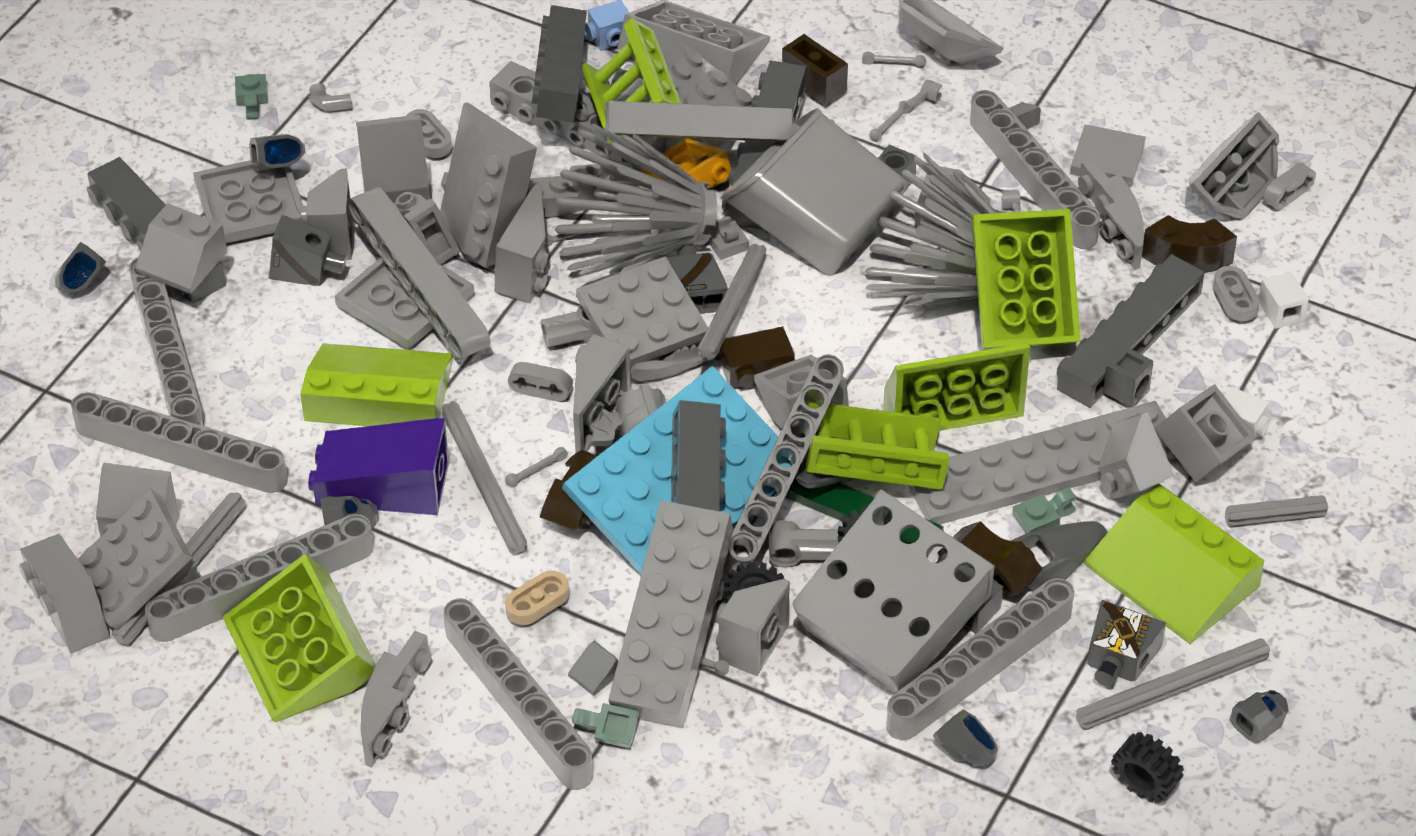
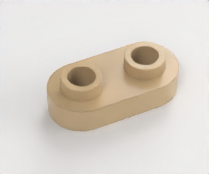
M546 571L515 589L505 600L507 618L515 624L528 625L559 607L569 597L568 579L560 572Z

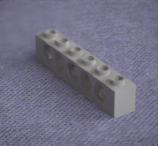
M510 61L489 81L491 105L504 110L525 122L534 124L601 157L614 162H629L581 136L580 130H585L608 141L607 137L598 133L592 127V124H596L603 128L591 97L578 92L576 109H584L589 112L588 119L585 121L578 120L576 117H574V123L536 117L537 105L531 104L535 71ZM639 136L661 154L665 152L664 137ZM631 163L633 169L641 172L639 166Z

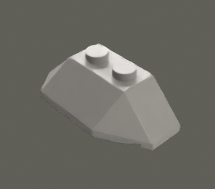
M899 0L904 29L914 35L912 41L925 49L931 46L936 50L933 55L947 64L953 60L963 65L1000 54L1004 49L933 0Z
M1257 112L1224 140L1188 179L1189 186L1211 210L1243 219L1264 196L1270 183L1277 178L1279 134L1260 112Z

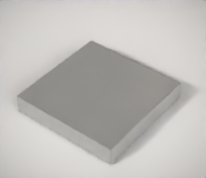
M1085 124L1071 164L1070 174L1080 176L1081 162L1092 158L1108 178L1120 174L1128 186H1132L1144 150L1146 136Z

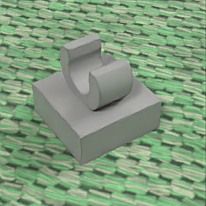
M729 216L718 219L716 221L717 227L706 230V235H711L707 242L720 260L748 251L749 240L736 221L731 222Z

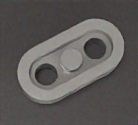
M417 109L409 112L406 116L419 114L421 116L425 155L432 158H440L447 155L452 149L450 132L428 110Z
M1234 266L1219 268L1214 276L1213 288L1227 315L1237 321L1254 319L1258 314L1260 300L1246 273Z

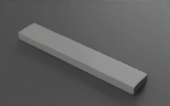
M608 101L605 103L606 129L620 136L622 134L633 136L634 133L637 136L772 142H786L792 136V109L625 101Z

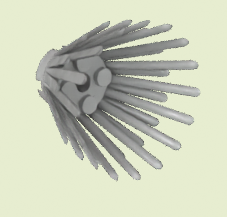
M592 124L595 131L613 141L611 144L588 131L580 130L583 138L613 152L663 180L576 146L569 147L571 154L601 165L600 169L602 172L648 189L570 170H562L560 172L562 178L600 187L594 191L596 197L620 203L559 197L555 201L557 206L641 215H594L591 219L592 222L600 221L602 223L558 225L555 228L556 233L651 231L597 239L592 244L564 248L559 252L561 256L602 250L604 255L573 263L567 270L572 271L588 267L579 272L578 275H582L633 259L612 268L609 274H614L655 260L680 249L682 246L704 245L709 240L711 235L703 234L706 225L715 226L717 216L715 190L706 189V187L711 185L709 182L697 181L634 133L633 137L635 140L624 134L620 138L606 128Z
M923 152L924 159L930 166L917 156H914L915 163L929 175L930 183L948 198L910 171L903 170V177L928 194L931 199L927 198L925 206L897 191H891L890 198L925 218L920 219L919 223L921 226L917 228L887 217H880L878 223L888 229L951 252L918 243L910 245L911 251L881 244H872L870 251L902 258L908 263L944 270L908 267L905 270L869 267L865 270V273L868 275L892 277V283L905 284H869L865 289L880 291L872 293L870 297L923 295L922 297L910 298L905 301L904 304H912L911 306L978 298L972 215L997 212L962 172L960 175L954 170L953 174L964 189Z

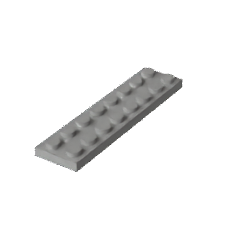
M1152 401L949 457L950 462L943 489L908 485L924 518L941 525L1024 502L1042 494L1045 496L1059 492L1064 488H1074L1099 481L1101 473L1098 467L1113 423L1148 412L1155 428L1166 417L1157 402ZM1157 433L1168 461L1177 459Z

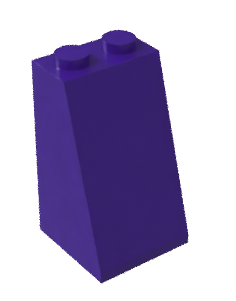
M445 418L325 431L322 445L318 444L316 447V470L310 471L308 481L309 491H314L315 504L321 506L320 499L330 495L334 497L355 496L358 499H368L377 505V510L438 516L449 467Z

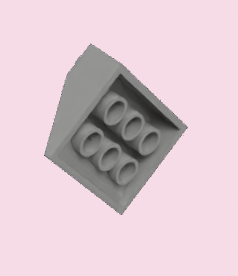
M660 0L627 13L623 21L624 25L632 17L654 30L666 64L685 45H688L691 49L698 51L712 66L724 72L733 83L739 82L767 46L771 37L667 0ZM623 25L618 50H621L627 44L628 37Z
M466 102L463 103L440 212L461 251L486 268L495 264L496 246L526 198L537 147Z

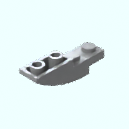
M1092 158L1081 162L1078 185L1081 192L1088 195L1095 204L1097 211L1103 215L1100 222L1103 236L1106 239H1110L1115 245L1122 259L1127 260L1134 270L1139 269L1143 250L1144 226L1141 211L1134 194L1120 174L1108 178Z
M617 162L633 169L630 162ZM598 164L570 167V171L639 187L637 184L602 172L600 169L601 165ZM561 176L530 178L526 194L527 197L535 183L541 185L544 218L588 210L559 207L555 202L559 197L606 202L613 201L598 198L594 195V191L600 187L567 180Z
M414 631L398 656L384 651L368 681L362 703L360 726L366 766L372 768L378 757L386 754L390 747L391 738L397 729H402L407 722L409 710L406 706V697H408L413 688L415 678L420 671L424 672L427 669L431 660L428 637L423 633Z

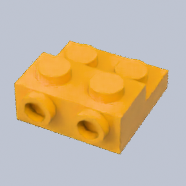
M686 138L662 153L697 181L709 182L711 185L706 187V189L725 182L730 175L731 166L725 150L690 138ZM640 167L642 173H645V174H648V175L653 176V177H655V178H658V179H660V180H663V179L659 178L658 176H656V175H654V174H652V173H650V172H648V171H646V170H644V169H642V168Z

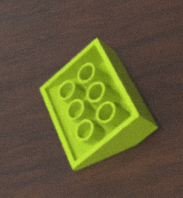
M1070 209L973 214L972 225L982 348H1001L1029 343L1030 347L1070 345L1081 342Z
M322 343L306 370L300 393L304 421L373 426L440 418L452 367L453 354Z
M1029 343L895 365L884 387L883 410L940 418L939 431L1023 417L1030 345Z
M1157 483L1131 504L1085 559L1084 565L1151 616L1166 622L1168 629L1188 644H1191L1260 587L1265 560L1160 483Z
M306 554L302 555L222 617L274 722L352 693L370 679L376 666L328 571Z

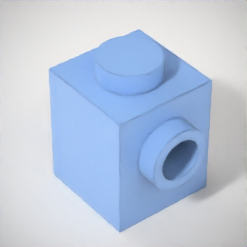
M622 0L588 9V23L585 25V31L590 41L594 40L600 51L618 46L624 16L630 13Z

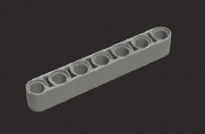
M981 90L974 93L971 100V127L1042 210L1070 209L1074 247L1079 249L1094 247L1098 242L1100 214L996 93L989 90Z
M376 187L348 199L349 211L356 224L453 355L460 360L489 347L491 340L483 322L383 189Z
M135 258L129 265L133 292L168 414L171 417L203 426L200 402L165 284L137 273L135 267L138 258Z
M822 355L813 364L732 533L725 561L726 565L737 571V566L743 564L746 569L748 568V562L755 560L810 446L812 435H815L844 373V366L835 355ZM826 369L830 371L833 379H824L818 370ZM804 399H815L819 404V408H810L806 405ZM790 428H801L805 432L806 437L798 438L794 436ZM784 456L788 458L792 466L782 467L778 464L776 457ZM772 486L777 491L778 496L769 497L765 495L762 487ZM748 516H758L763 521L764 526H752L748 521ZM733 546H744L747 548L749 556L739 557L735 554Z
M85 392L72 399L71 409L76 431L84 437L267 493L279 492L287 485L288 479L284 454L277 448L96 393Z
M361 514L348 515L154 596L145 605L150 636L156 641L168 642L223 619L222 617L304 554L324 567L329 574L367 558L373 552L374 547L369 519Z
M1060 578L1045 582L892 695L887 704L886 729L889 735L897 740H909L915 737L1071 619L1075 591L1072 584Z
M456 598L449 601L445 605L443 613L445 633L448 641L560 782L572 790L586 788L593 780L592 752L590 747L476 606L464 598Z

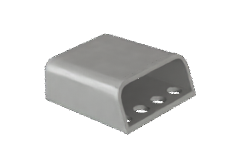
M816 108L792 122V136L786 142H773L720 198L724 201L726 200L823 273L833 275L879 226V218L887 217L897 203L890 198V192L897 191L902 194L906 187V182L899 174L825 116L821 110Z
M881 489L794 599L793 608L802 625L812 635L896 693L923 673L979 607L989 599L992 592L994 565ZM884 509L891 511L893 514L891 521L886 525L884 524ZM915 528L920 532V537L915 543L905 544L900 540V535L905 529ZM937 546L945 548L948 551L945 560L939 563H933L928 560V553L932 548ZM964 565H969L975 569L974 577L967 582H961L955 578L956 571Z

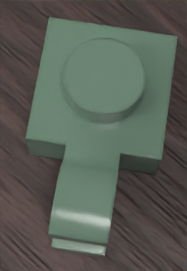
M266 74L235 76L236 104L245 105L246 119L259 118L258 104L268 103Z
M1070 488L1060 490L1049 501L1042 494L1013 506V517L1025 534L1039 528L1060 525V517L1070 515L1076 511L1072 501H1075L1077 497Z
M602 703L600 713L575 708L572 723H574V728L596 730L594 735L596 742L631 749L639 712L638 710Z

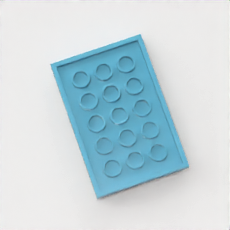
M713 366L574 474L562 486L566 494L640 574L642 573L660 500L671 502L673 412L680 400L721 404V417L726 419L724 437L720 438V449L725 450V464L723 470H720V481L725 482V494L723 501L719 503V511L730 513L733 526L737 524L778 438V435ZM784 456L776 457L778 464L782 467L792 466L788 458ZM772 486L762 487L764 494L769 497L776 492Z

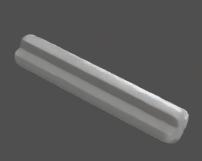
M1320 495L1230 505L1226 507L1225 518L1229 526L1325 516L1328 511V503L1326 497Z

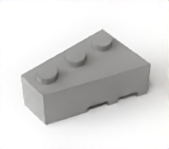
M60 533L21 548L20 551L24 562L19 564L22 576L26 583H30L35 597L41 599L47 615H50L70 654L110 638L93 581Z

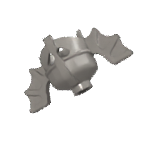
M649 383L640 384L638 389L626 391L623 397H618L616 400V413L603 409L601 419L596 423L590 424L589 430L593 435L590 445H612L616 431L620 430V435L622 436L627 434L666 403L665 395L660 389L651 388Z

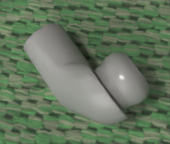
M313 84L310 86L309 91L311 95L308 97L312 104L322 110L329 112L352 109L350 94L331 96L326 94L324 84Z

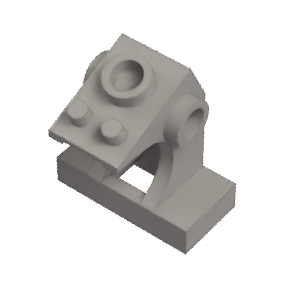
M404 192L397 197L394 205L439 264L444 263L460 252L437 204L431 198L426 201L421 195L411 192Z

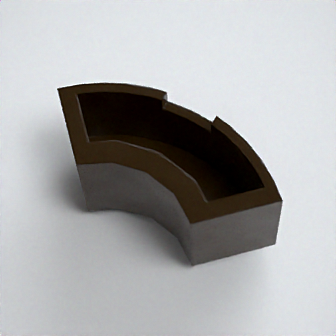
M1167 215L1145 229L1142 257L1150 263L1157 265L1158 263L1162 264L1172 254L1204 271V273L1213 272L1221 267L1233 264L1237 235L1215 218L1201 223H1188Z
M580 450L568 459L565 466L570 468L562 480L555 478L545 499L540 518L576 531L587 530L589 526L593 525V522L566 494L562 486L564 482L599 455Z
M982 521L962 527L953 536L954 539L994 565L993 579L1003 586L1002 595L1004 596L1019 594L1043 569L1035 559L1034 553L1022 541L1012 542L1003 539L987 528ZM942 547L937 554L941 557L948 551Z

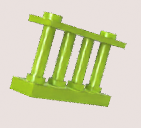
M632 17L623 25L628 37L627 44L600 70L586 62L581 66L585 76V85L590 90L604 128H606L605 103L616 101L641 75L643 76V84L625 102H643L650 95V103L682 104L654 30ZM635 55V64L611 86L608 79ZM607 138V142L612 144L613 141Z
M806 402V405L810 408H819L818 402ZM829 404L815 435H812L806 470L807 472L943 489L950 459L948 453L934 451L941 424L940 418Z

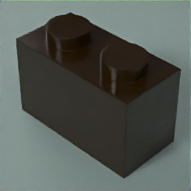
M806 34L801 35L782 48V62L806 66L807 87L805 92L825 106L847 91L848 63Z
M784 326L725 338L719 349V358L727 382L734 389H740L756 385L754 375L794 361L795 353Z

